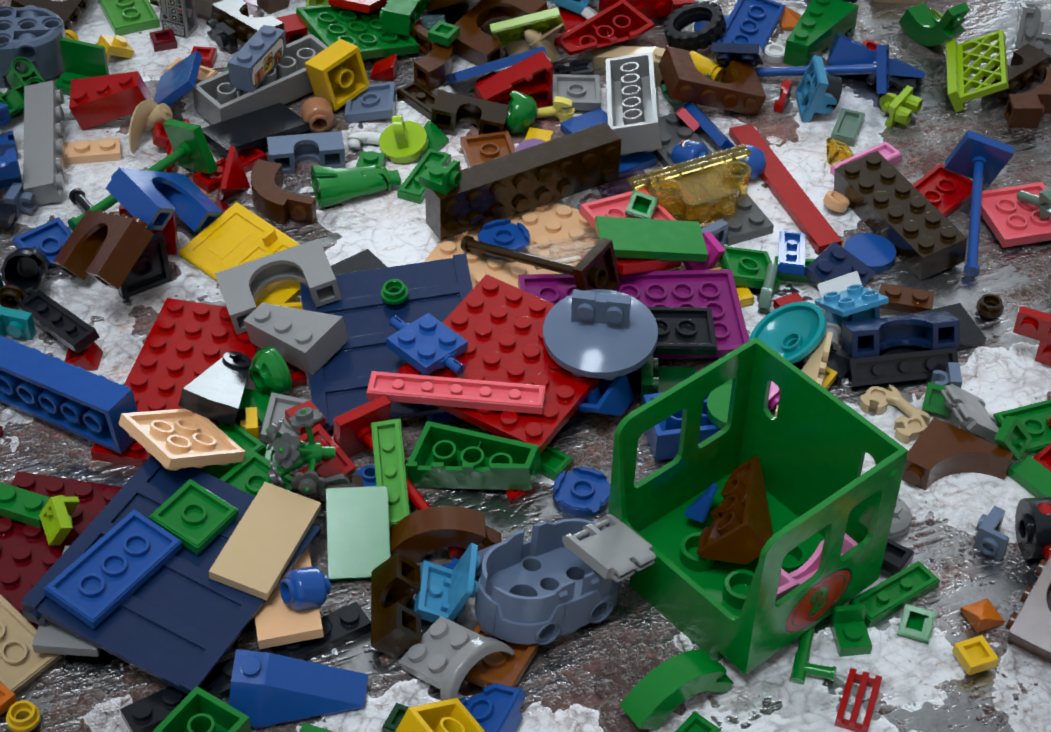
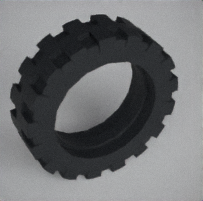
M697 1L691 5L685 4L682 6L683 8H677L673 11L672 15H668L667 21H664L663 30L670 47L695 52L697 49L703 50L708 48L707 46L712 45V42L717 43V39H721L723 32H726V21L721 7H717V4L714 2L710 4L709 1H703L702 3ZM710 21L706 26L694 32H680L684 27L694 22Z

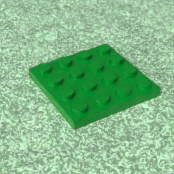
M329 4L297 7L296 14L305 23L310 34L314 35L328 47L339 39L358 46L363 61L371 58H386L394 54L407 56L408 54L418 53L419 44L411 35L405 36L382 31V22L379 21L381 9L385 8V6L369 14L334 7Z

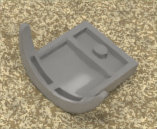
M440 616L421 637V642L413 645L398 663L404 671L440 689V700L443 701L457 697L462 681L479 660L494 652H506L513 656L515 651L497 639L484 637Z

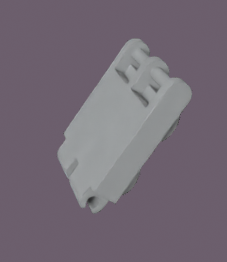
M953 384L945 386L946 389L941 390L942 395L946 399L944 403L959 419L957 424L960 428L997 444L994 440L999 430L996 426L997 420L994 416L988 414L983 399Z
M613 514L605 515L602 521L594 525L589 523L583 526V530L574 535L569 533L562 537L564 546L604 579L620 582L635 574L632 570L641 571L655 563L653 559L656 558V555L652 552L653 546ZM584 536L587 537V538H585V539H583V540H581V541L578 540V539H580V538H582V537H584Z

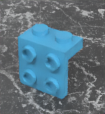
M470 543L454 569L426 560L420 565L421 591L416 593L414 612L421 615V619L435 623L440 616L453 621L456 617L462 615L465 603L468 599L474 598L478 588V581L475 580V574L480 565V556H477L478 545Z

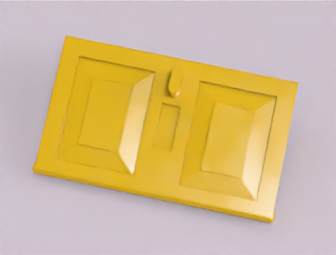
M236 202L180 249L178 254L217 281L215 273L300 244ZM282 280L268 285L259 293L256 299V307L261 303L282 306V303H291L301 294L300 282Z

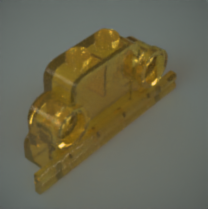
M743 144L627 178V182L634 190L645 188L651 196L658 197V205L665 208L673 217L677 216L681 221H698L701 224L736 212L738 197L747 194L751 177V167L745 162L738 161V159L751 156V152Z

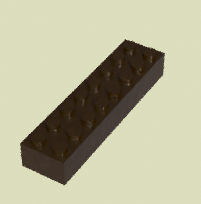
M604 122L460 170L462 178L459 185L454 187L447 195L425 187L426 224L441 241L484 226L493 220L504 219L619 179L622 138Z

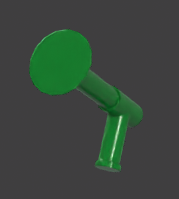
M815 626L800 637L790 682L803 685L806 675L835 681L837 667L809 663V653Z

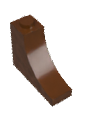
M934 417L908 451L902 480L925 491L935 481L957 473H981L1005 480L1015 453Z

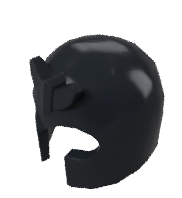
M35 246L33 248H19L5 258L1 268L2 280L6 285L18 286L25 293L33 291L40 287L47 278L50 261L46 258L45 253Z

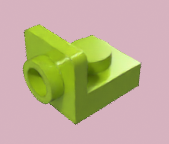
M58 495L51 497L40 512L39 517L49 546L61 545L72 530L71 515L80 504L77 496L66 497Z

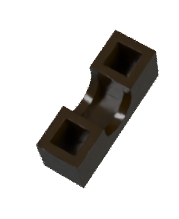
M1026 44L1014 51L1011 65H1007L1009 88L992 93L991 95L1004 101L1008 98L1009 94H1016L1036 80L1043 78L1045 68L1049 67L1050 55L1030 44ZM995 66L990 71L994 72L999 66ZM984 76V77L982 78V82H983L985 79H987L988 77H985V76ZM996 79L992 84L1001 82V80Z
M438 90L432 108L431 122L439 129L454 132L456 125L460 122L474 123L479 128L478 135L505 131L510 105Z
M395 553L371 571V647L393 659L398 658L413 645L421 642V615L405 607L410 598L421 591L420 566L398 553Z

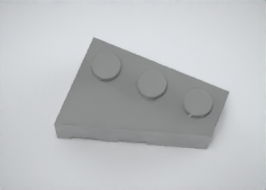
M261 303L243 320L252 344L261 349L268 346L273 347L286 362L312 376L349 340L343 316Z

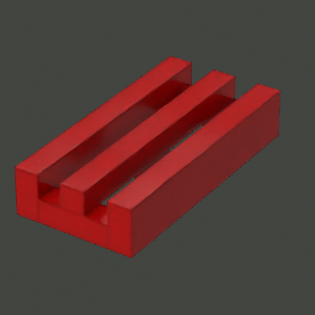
M850 668L834 726L854 732H868L882 676L876 675L874 679L869 677L870 673L863 671V674L860 675L856 674L857 669ZM853 683H858L860 685L850 720L843 719ZM866 686L872 687L863 724L857 723Z

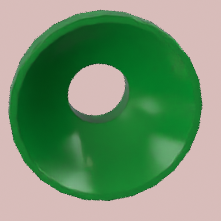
M270 346L259 350L253 359L252 369L249 370L250 378L254 382L256 389L270 396L271 392L282 395L289 394L292 387L291 375L281 354Z

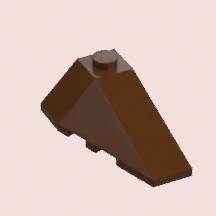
M756 455L732 470L721 492L724 500L720 503L719 507L713 508L710 516L714 520L710 528H703L700 534L697 554L701 558L746 565L755 559L759 560L762 548L772 537L773 530L760 459Z

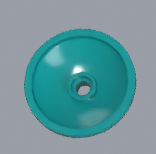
M810 302L789 303L767 314L755 326L749 341L757 337L794 365L808 357L819 346L826 332L827 319L821 308L816 304Z

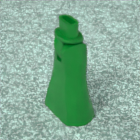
M312 165L311 168L312 188L320 210L356 197L385 190L390 191L392 186L401 185V178L397 169L387 170L386 167L380 168L378 165L355 168H332Z

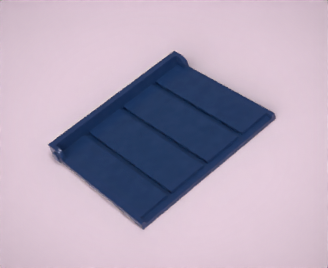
M466 254L453 255V258L337 274L335 278L342 299L317 308L314 305L308 288L300 282L303 310L343 316L349 340L313 376L309 374L312 403L325 416V425L322 426L324 430L334 429L335 417L372 401L367 400V389L372 371L397 373L406 363V361L386 347V338L398 331L389 325L392 317L397 315L404 322L410 324L429 313L440 322H443L473 288ZM398 279L407 286L409 295L404 302L392 305L382 300L381 289L388 280ZM391 402L390 420L446 411L433 405L426 407L425 404Z
M151 455L21 600L23 617L38 625H45L47 621H50L172 687L189 694L196 686L200 687L266 602L264 599L209 579L210 568L255 497L195 467L180 468L176 471L168 470ZM189 479L239 509V516L199 555L182 545V549L95 629H92L44 595V588L133 509L149 519V516ZM314 523L311 525L274 590L313 540L321 534L320 526Z

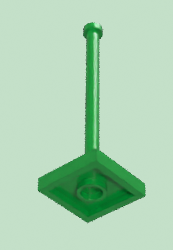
M168 119L162 123L174 152L147 170L163 172L177 161L180 167L210 175L218 170L200 125L174 119ZM110 194L88 210L98 212L100 209L106 211L118 201ZM85 212L77 218L72 217L68 220V225L72 231H74Z

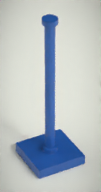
M889 44L876 45V62H873V64L824 66L830 75L873 74V76H877V94L889 92ZM808 66L760 67L754 69L758 77L803 76Z
M970 130L967 131L946 159L945 169L973 179L967 264L964 266L963 272L968 277H976L980 273V267L977 263L983 183L990 185L1014 155V147Z

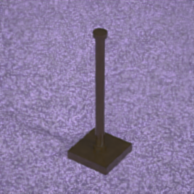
M467 235L461 241V249L466 252L473 250L574 276L577 290L605 289L615 291L621 285L613 242L610 239L602 238L576 266L476 241L473 237Z

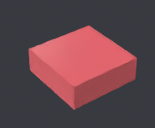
M681 106L676 111V114L693 132L700 126L684 107Z

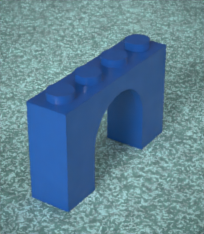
M119 167L113 173L111 181L105 188L132 216H136L147 223L146 229L163 230L175 212L194 232H202L223 214L185 174Z

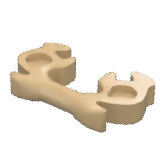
M892 385L888 386V390L872 386L864 395H860L859 407L866 414L869 412V408L877 410L876 415H882L886 412L887 405L889 404L896 406L909 417L900 416L895 420L894 430L896 431L894 437L902 443L909 444L910 441L917 440L930 423L931 416L925 411L915 408Z

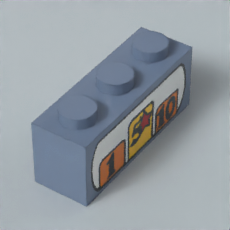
M263 25L228 61L230 87L251 93L287 55L285 30L271 25Z

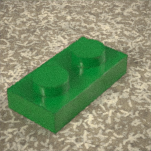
M1 482L0 516L42 528L39 514L51 497Z

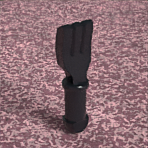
M870 74L867 76L866 82L872 86L877 85V76ZM889 75V87L892 85L899 90H903L908 85L913 87L914 90L917 89L916 77H892Z

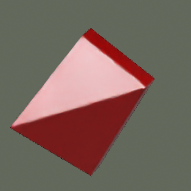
M230 146L225 159L216 201L218 199L224 201L250 188L234 146Z

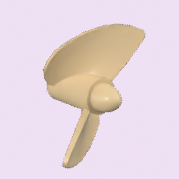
M560 24L544 35L540 31L526 29L524 32L526 40L507 44L509 56L543 46L545 47L547 58L553 64L561 54L560 50L554 46L558 32L564 24Z
M151 97V100L142 101L136 106L129 127L131 153L136 151L144 132L152 130L155 122L162 124L168 119H172V111L167 104L161 103L158 105L153 101L154 98Z

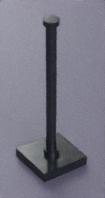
M75 188L70 192L69 199L71 202L78 204L84 212L93 207L85 198V193L81 189ZM160 232L153 233L154 235L118 289L122 299L172 281L165 240Z

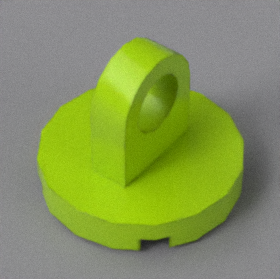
M400 114L392 116V125L387 127L380 135L379 147L381 152L385 153L388 159H391V162L408 163L419 158L423 150L424 152L426 151L429 140L423 126L413 121H404L403 115Z

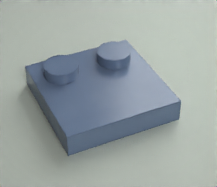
M395 81L370 84L368 89L355 98L348 100L344 114L346 122L392 118L395 112L397 93Z

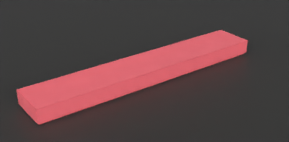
M372 371L367 389V400H374L385 395L390 402L543 414L546 386Z

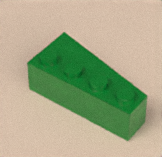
M811 0L786 40L783 63L791 66H808L814 55L821 56L824 50H829L836 32L845 36L847 31L851 32L855 29L859 5L841 0Z
M430 421L426 422L406 464L408 479L415 488L532 490L541 469L539 445Z

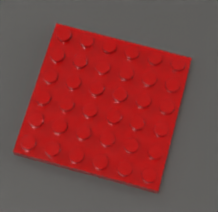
M487 274L442 322L468 341V349L456 357V360L465 365V371L458 376L448 367H444L427 375L546 386L543 414L433 405L496 436L539 445L540 454L601 379L584 376L576 377L559 366L549 356L543 342V324L548 312L555 304ZM407 362L397 371V373L423 375Z

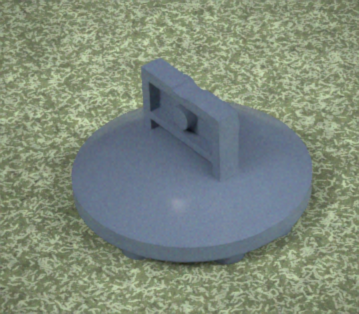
M573 289L572 295L560 300L551 308L543 324V342L549 356L559 366L576 377L584 376L613 380L616 377L629 374L643 366L651 358L658 340V326L651 311L636 298L613 290L593 289L583 291Z

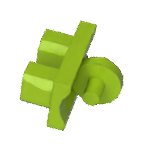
M907 85L898 96L888 92L880 97L879 105L881 110L889 113L885 126L892 128L896 122L907 126L912 119V114H918L921 110L923 99L913 95V87Z

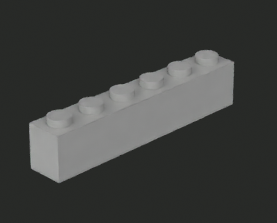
M53 80L24 86L23 190L24 192L34 194L30 203L36 204V206L62 201V190L65 189V182L62 176V172H65V165L62 159L65 149L61 140L62 137H65L64 128L61 123L65 119L61 104H64V96L61 89L57 90Z

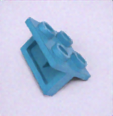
M860 284L850 285L847 287V290L841 292H827L824 294V297L815 299V304L826 310L827 323H835L841 328L842 322L880 318L879 306L889 303L887 296L879 294L876 290L864 288Z

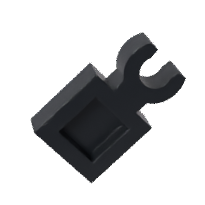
M215 18L206 21V24L211 28L207 32L208 36L215 38L220 48L229 54L238 52L237 33L224 22L219 23Z
M593 59L570 62V66L557 65L553 67V74L594 75Z

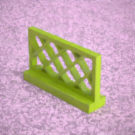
M1003 29L957 44L955 38L946 41L947 90L955 112L965 110V102L1009 88L1006 40ZM997 40L993 45L989 44L990 42ZM974 48L970 53L965 52V50ZM982 50H986L982 55H978ZM993 53H998L994 58H990ZM971 60L975 61L970 66L967 65ZM983 63H987L982 69L979 68ZM995 66H999L994 72L990 71ZM972 73L976 74L973 78L968 79ZM984 76L988 77L983 82H979ZM996 79L1001 80V82L992 84ZM972 87H976L975 90L968 92Z

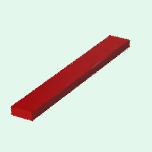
M746 124L729 128V136L737 147L749 144L763 151L766 158V166L764 172L759 176L801 232L805 234V237L817 253H822L834 241L841 246L842 240L754 126Z

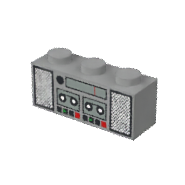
M157 0L162 30L172 29L175 36L187 39L198 28L195 0Z

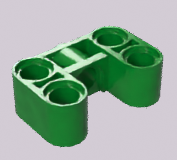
M25 57L15 58L6 71V79L13 89L5 93L0 92V104H8L10 118L18 117L24 113V86L45 82L32 62ZM15 69L21 70L23 74H19Z

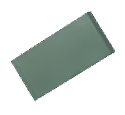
M842 108L832 131L830 142L854 147L864 122L865 113Z

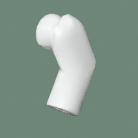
M370 131L350 133L347 137V146L350 149L358 150L361 146L360 143L379 145V138L382 133Z

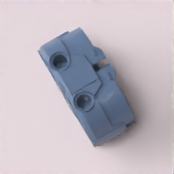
M34 5L20 8L11 6L0 7V88H6L3 76H6L7 69L17 57L29 59L44 80L51 79L64 70L59 41L61 38H66L63 20L56 13ZM15 69L19 74H23L21 70Z
M576 518L563 519L553 523L543 521L533 525L531 539L524 541L525 529L514 532L505 541L489 549L483 558L481 577L478 581L475 600V616L481 630L487 635L510 643H539V645H547L554 641L557 636L572 634L578 628L590 622L600 623L605 620L617 604L621 581L616 582L604 579L565 547L562 542L563 536L569 533L574 535L582 531L583 526L589 523L594 525L596 522ZM584 536V537H582V538H580V539H578V540L581 541V540H583V539H585V538H587V537Z

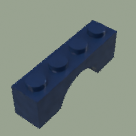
M948 311L842 322V349L852 359L879 356L882 350L895 346H921L935 350L959 347L960 320Z

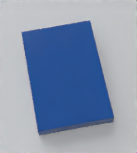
M197 50L161 75L154 102L158 105L165 103L170 106L194 89L202 60V55Z

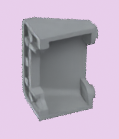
M1020 2L1016 31L1017 49L1030 44L1049 54L1051 58V25L1044 24V21L1040 20L1041 11L1036 5Z

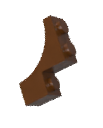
M1051 67L1045 68L1042 84L1036 89L1019 94H1009L1004 112L1009 128H1038L1040 118H1043L1044 114H1051Z

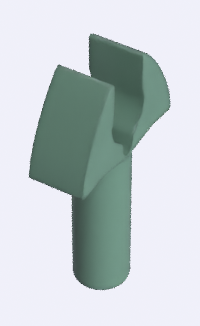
M1046 188L1039 192L1040 196L1023 190L1017 193L1018 200L1040 208L1041 218L1051 216V191Z
M773 263L767 266L759 298V312L767 313L771 306L772 293L778 271V266Z

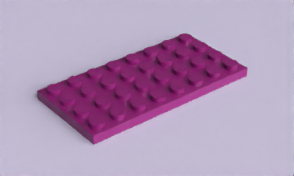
M732 269L650 271L624 276L619 275L621 285L615 291L636 298L646 307H704L712 309L718 348L716 355H653V357L658 359L723 357L749 341ZM566 274L518 275L519 289L553 304L572 295L573 289L577 290L574 276Z

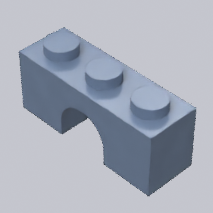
M342 131L267 137L269 161L282 164L283 174L296 173V164L303 160H313L318 162L320 166L346 168Z

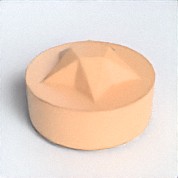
M828 191L823 199L824 204L834 212L844 213L850 204L847 197L836 191Z

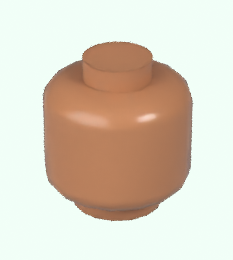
M312 97L302 105L301 115L305 122H309V131L324 132L332 127L334 114L331 103L327 99Z

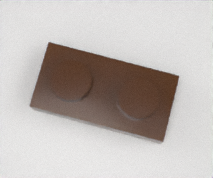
M881 283L879 294L887 296L889 303L881 305L879 308L910 314L931 310L933 308L935 292Z

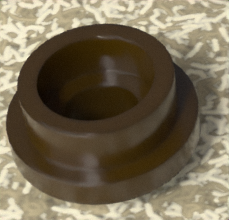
M4 285L0 288V305L3 307L17 310V305L26 299L25 292L18 286Z
M985 294L977 301L976 310L986 318H996L1002 315L1004 306L999 296Z

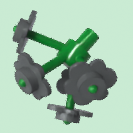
M304 407L298 409L295 412V416L289 418L292 428L305 427L308 442H303L298 437L291 436L290 433L279 432L284 418H280L278 424L272 422L270 428L266 429L267 435L265 439L270 441L267 450L270 451L273 446L275 461L280 468H284L278 472L272 461H268L271 469L266 472L269 476L268 481L272 482L273 485H280L283 489L287 490L281 477L289 474L294 475V479L290 483L291 487L299 490L302 494L320 495L324 492L326 481L323 478H319V475L314 472L315 465L320 463L323 458H335L336 452L334 446H321L320 442H315L311 426L324 418L323 413L319 412L318 409ZM309 463L308 471L305 473L298 472L299 468H303L305 464Z

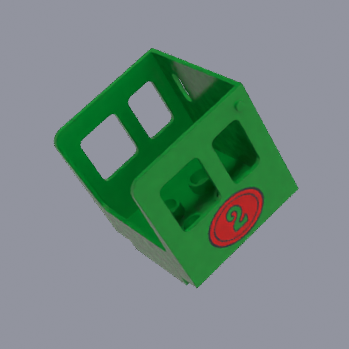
M755 337L632 411L617 426L614 435L608 514H613L653 546L652 552L656 555V558L653 559L655 561L654 564L641 571L632 570L635 574L630 576L629 586L700 649H703L711 659L719 661L726 657L746 675L833 613L834 607L844 605L879 579L908 450ZM733 378L726 425L720 431L699 443L705 397L708 393ZM771 381L775 382L780 389L777 417L772 415L768 409ZM683 409L679 449L676 457L671 462L634 484L639 438L650 428ZM865 453H868L873 457L876 466L861 475ZM757 455L762 467L773 530L772 537L762 548L759 560L755 559L746 565L701 558L697 554L700 534L703 528H710L714 520L710 514L713 508L719 507L720 503L724 500L721 492L732 470ZM712 483L717 484L716 494L706 520L703 523L684 516L686 509ZM846 533L858 544L840 556ZM824 540L820 564L816 573L776 601L781 568L787 573L797 570L813 555L820 542Z

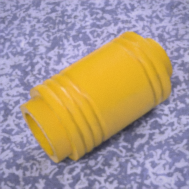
M695 51L689 52L699 72L714 81L721 82L725 73L721 64Z

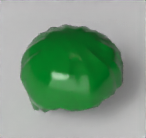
M514 90L510 92L512 98L508 103L510 106L505 129L510 134L517 135L525 133L534 124L538 113V106L533 97Z

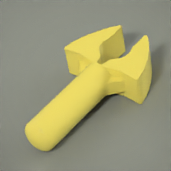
M555 96L554 105L538 108L536 118L557 116L561 123L569 120L574 115L575 108L562 109L572 107V100Z

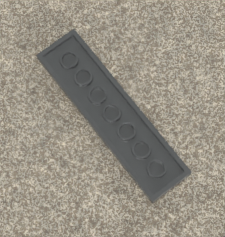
M676 113L661 116L662 149H656L652 153L685 194L696 202L695 206L710 224L720 219L729 224L727 246L772 234L773 223L708 147L710 162L701 173L695 175L678 171L674 167L671 153L675 145L684 139L704 142Z

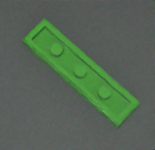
M401 419L371 423L376 486H388L389 530L410 514Z

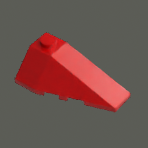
M620 0L555 39V43L569 55H574L637 38L654 28L655 24L627 1Z

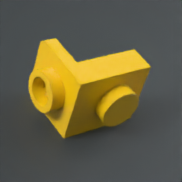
M101 34L96 43L105 47L107 63L111 55L131 59L134 53L133 48L128 44V40L119 35L112 37Z

